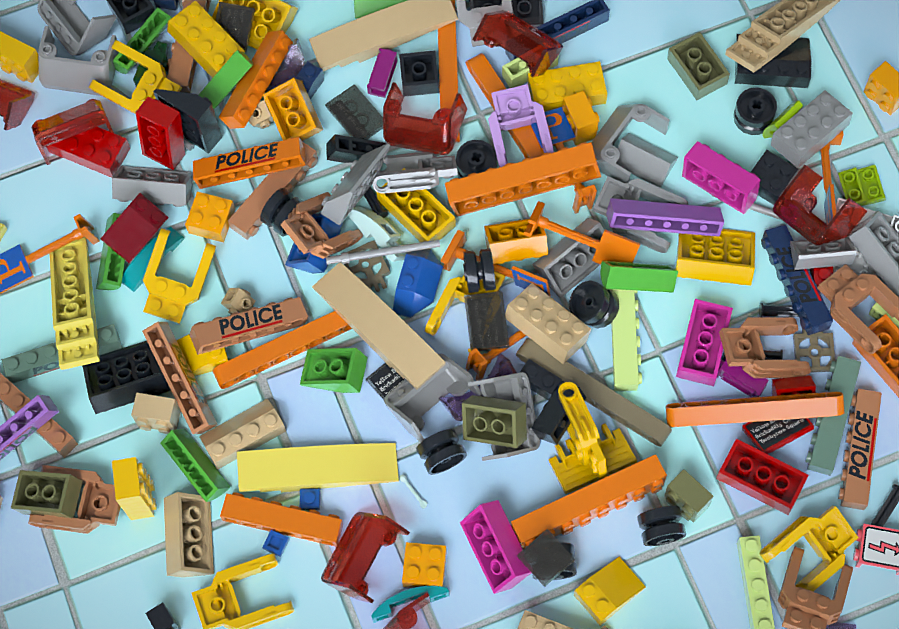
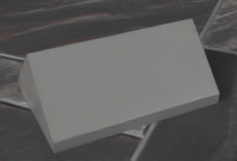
M628 133L621 139L617 149L620 152V157L616 164L631 172V174L661 188L678 157Z
M848 236L790 241L794 270L843 266L845 264L852 265L857 255V250Z

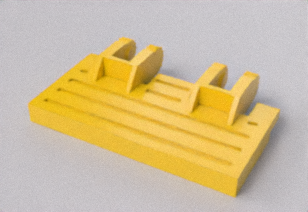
M606 423L602 424L601 430L607 439L601 441L598 438L597 442L606 459L607 476L637 463V459L620 428L612 431L611 434ZM570 439L565 440L571 455L565 456L562 447L557 444L554 447L561 463H559L556 456L548 459L565 495L600 480L597 473L593 474L590 465L584 466L577 459L574 451L575 447Z

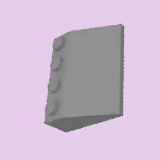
M387 143L362 155L358 161L355 160L350 167V172L346 171L340 180L341 183H336L333 187L332 195L330 197L327 195L321 205L324 207L321 214L336 224L341 225L373 184V178L379 174L391 145Z

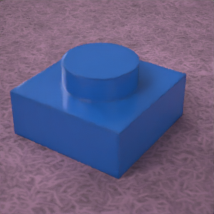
M300 489L299 507L301 510H320V489Z
M270 530L262 548L281 557L290 539L287 536Z

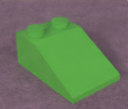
M357 348L308 349L299 385L340 393H360L368 357Z

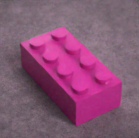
M697 141L684 156L682 177L740 213L745 214L757 200L761 179L754 173L743 169L739 164L731 162L723 154H718L708 145Z
M698 299L694 300L676 373L677 378L714 387L723 352L719 331L722 328L729 327L733 308Z
M499 500L480 504L459 522L494 594L512 589L533 572Z

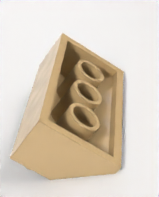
M265 399L204 433L199 438L218 470L237 459V452L252 451L286 432V429L275 408L268 399Z
M176 492L165 497L164 522L167 576L184 578L214 574L210 502H205L201 495Z

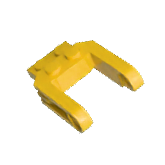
M117 40L114 41L111 49L122 53L128 59L148 69L135 88L132 98L128 99L95 80H92L88 87L136 114L135 112L148 96L156 99L153 92L155 89L180 92L182 89L180 85L166 78L165 68L160 63Z
M161 228L143 278V282L149 292L143 312L180 324L186 306L199 300L216 246L209 243L206 244L192 287L168 278L157 277L156 275L166 249L165 245L171 233L170 230Z
M494 271L496 290L485 291L481 279L479 280L480 290L474 293H468L467 281H465L464 275L463 277L450 279L426 324L424 332L432 336L437 333L455 298L467 304L469 299L494 297L488 307L486 328L483 333L484 338L502 304L498 292L505 281V276ZM472 345L470 349L468 348L469 353L473 350Z
M565 382L560 385L558 393L559 399L571 422L566 431L575 447L574 451L577 459L584 466L590 465L593 474L597 473L601 480L607 477L606 459L597 442L600 435L577 385L572 382ZM571 389L574 391V394L566 397L563 395V392Z
M833 505L818 518L800 516L759 553L763 560L768 563L769 560L776 557L780 552H785L804 536L818 557L823 561L795 585L796 587H802L814 592L844 566V550L858 539V536L838 508Z
M268 554L216 573L211 586L191 592L203 629H215L223 625L227 629H250L282 618L295 611L290 600L288 603L275 607L272 605L241 616V610L233 586L230 583L276 567L278 561L275 554Z

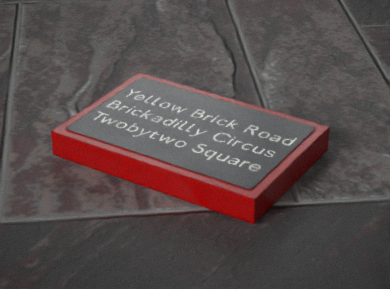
M808 418L748 422L742 425V430L758 450L770 454L814 430V425Z

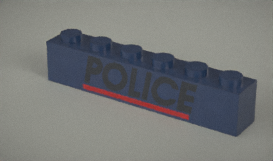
M604 0L589 1L505 42V54L511 62L547 41H550L553 47H556L609 21L610 9Z
M786 224L765 230L761 239V245L763 249H766L769 261L776 269L778 280L782 281L784 285V292L792 302L793 311L800 318L802 329L806 330L807 335L828 330L833 322V318L809 270H794L790 241L794 240Z

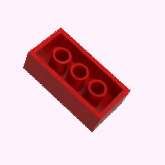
M148 96L135 112L142 155L174 170L185 156L180 112L176 108L169 107L160 100Z
M61 112L44 142L50 153L111 178L121 167L131 149L127 138Z
M736 439L716 479L789 515L809 475Z

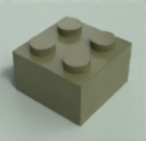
M685 469L667 485L664 495L666 502L670 506H679L682 517L687 521L691 520L693 523L710 507L714 497Z

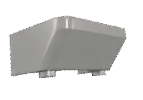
M40 0L37 6L39 15L72 56L81 55L104 40L117 18L116 15L92 17L89 22L75 4L77 0Z
M45 26L38 49L39 81L41 85L48 89L101 96L88 87L92 80L108 88L112 85L116 71L113 59L119 53L111 49L114 41L117 40L116 35H112L108 51L98 50L94 52L91 61L56 57L55 39L49 26Z
M645 104L618 106L592 140L600 172L622 183L630 181L631 172L616 164L619 160L620 152L613 145L632 119L637 122H644L664 135L668 132L670 119Z
M444 354L438 355L446 362V365L418 390L405 379L384 398L387 408L407 432L420 443L425 440L420 433L425 425L421 416L450 393L453 396H462L468 390H471L477 396L483 395L477 385L468 387V382L474 381L472 375Z
M521 372L468 382V387L480 385V390L484 397L526 403L527 440L518 448L491 444L493 454L482 457V461L507 458L539 448L540 439L531 429L536 420L529 379L525 373Z

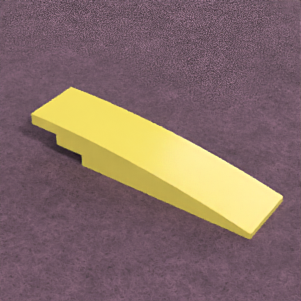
M84 237L49 253L53 328L55 330L56 347L58 349L61 370L100 361L87 239Z
M396 443L323 445L237 452L239 492L260 490V492L281 491L282 493L300 491V489H325L399 482Z

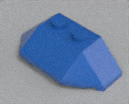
M431 249L411 251L405 255L393 303V311L399 316L412 318L416 313L434 303L443 266Z

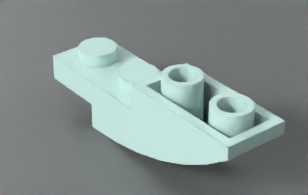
M355 206L349 213V218L357 225L363 236L366 238L374 237L375 242L381 248L400 246L397 240L401 235L380 215L360 206ZM406 252L386 256L392 262L404 260Z

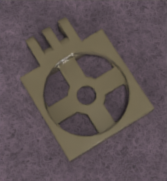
M375 240L348 251V253L379 248ZM383 256L360 259L358 264L349 267V263L344 264L353 274L365 273L367 278L359 279L370 289L374 286L376 292H379L378 284H381L383 289L387 288L383 277L389 275L390 270ZM368 262L369 266L367 268H363L362 263ZM381 263L379 272L374 275L372 271L373 266Z
M802 329V334H794L795 360L800 361V357H809L812 362L811 372H829L832 360L835 361L833 333H823L822 331L807 335L806 330ZM809 339L810 346L806 349H799L800 343ZM818 339L825 342L829 348H821L818 345ZM816 349L818 355L813 356L811 350ZM821 356H830V361L826 366H820Z

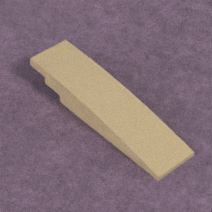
M407 0L310 38L309 41L319 67L324 72L337 65L344 67L355 61L359 63L377 56L379 48L393 49L459 19L451 0Z
M782 0L751 22V27L739 35L738 41L726 49L725 55L750 71L755 72L796 41L841 0Z
M338 263L312 286L390 368L393 367L403 379L406 378L416 390L446 365V362L404 320L342 263Z

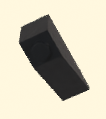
M335 134L326 143L327 160L353 163L355 160L358 161L362 155L386 143Z

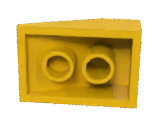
M189 334L177 340L194 376L212 372L218 365L229 361L226 347L197 355Z
M618 557L574 590V597L601 626L643 591L646 586L626 563Z

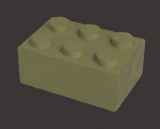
M700 32L669 48L667 60L696 101L728 84L730 73Z
M472 395L462 402L463 440L518 448L527 440L526 403Z
M20 470L10 509L23 515H51L72 519L75 515L82 480L71 474Z

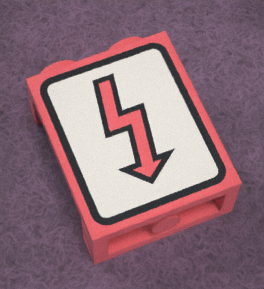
M863 524L856 532L858 536L856 541L859 542L858 549L855 548L853 560L856 561L855 567L860 568L862 564L896 570V575H899V530Z

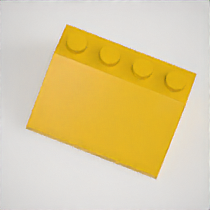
M219 0L212 18L219 24L223 6L253 11L246 44L258 50L267 32L283 30L286 33L298 8L283 0Z
M722 229L719 237L679 233L675 269L678 270L677 277L751 286L755 269V232Z

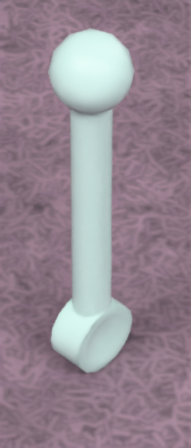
M401 475L399 480L405 483L419 501L420 508L425 509L427 502L422 500L407 481V476Z

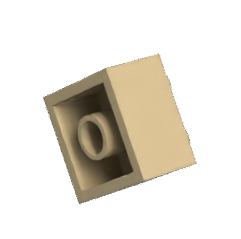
M136 393L131 416L141 430L151 431V429H155L160 433L169 434L171 430L177 429L181 410L173 398Z

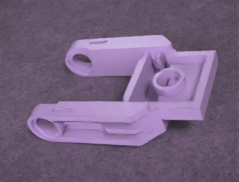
M528 84L491 93L495 111L488 118L499 168L508 163L501 135L502 130L507 131L537 123L544 153H554L543 106L531 100Z

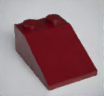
M139 193L100 240L130 263L169 217Z

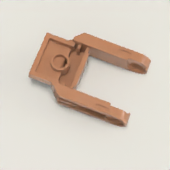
M329 192L298 203L296 208L289 213L288 219L284 220L281 224L286 234L290 236L303 254L310 252L322 259L353 246L363 237L361 231L356 229L329 239L327 234L311 216L322 211L324 206L321 204L327 195L331 196Z
M845 264L819 284L817 288L831 302L830 314L832 318L870 354H874L882 347V343L878 336L851 310L870 295L892 318L895 317L899 321V297L876 275L860 274L858 276Z
M747 317L740 328H722L719 331L728 366H742V369L753 378H788L806 376L811 373L810 364L806 361L765 360L759 336L794 334L799 328L796 319L793 317Z
M49 465L42 466L41 472L71 474L82 480V484L85 486L78 508V518L71 519L51 515L30 514L29 525L89 534L99 527L100 524L117 525L121 506L116 501L114 485L105 484L95 471Z
M794 546L778 597L779 604L783 609H786L782 627L787 629H826L827 625L836 623L842 613L853 567L844 564L841 568L842 571L831 600L827 596L795 586L805 549Z

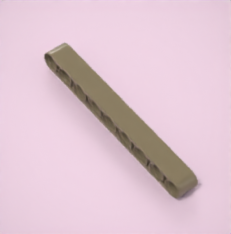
M526 338L517 351L516 356L524 363L530 359L561 378L562 381L576 384L587 397L585 399L586 402L654 445L661 447L672 432L669 425L566 361L562 364L532 339Z

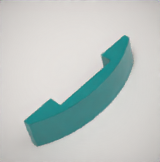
M171 226L167 228L171 233L168 236L163 257L169 251L173 252L185 239ZM158 235L142 249L123 273L122 284L132 292H135L143 283Z
M421 586L402 591L387 599L372 613L373 623L392 617L391 608L425 596H429L432 603L450 596L449 590L441 586Z

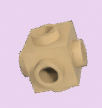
M265 100L258 103L249 119V123L252 126L261 129L269 127L271 122L274 121Z
M229 288L220 304L229 310V314L235 312L242 313L253 308L256 300L251 297V293L247 290Z

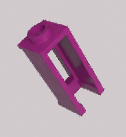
M379 48V53L369 83L367 84L368 94L386 98L398 62L397 52L388 48Z
M727 360L720 361L717 378L720 376L723 381L750 397L761 396L767 386L768 379L753 378L742 369V366H728Z

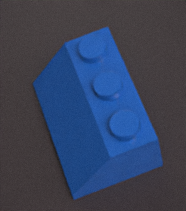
M321 213L311 215L329 239L340 235L342 224H336ZM293 243L285 263L288 267L312 274L324 273L328 267L326 258L322 259L310 252L303 254L295 243Z

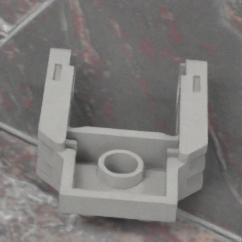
M456 0L458 19L470 29L472 47L508 41L506 23L514 14L512 0H502L501 6L494 5L474 8L469 11L467 10L466 0Z
M431 152L387 155L383 162L387 167L375 175L373 178V188L378 193L431 189L439 185V177L449 179L458 175L455 155L433 157ZM385 179L388 183L385 187H379L377 181Z
M607 176L592 211L607 217L606 212L610 198L638 201L639 197H642L651 202L688 205V201L639 178L630 180L628 183H622ZM612 228L614 233L660 253H667L671 242L656 236V233L651 231Z

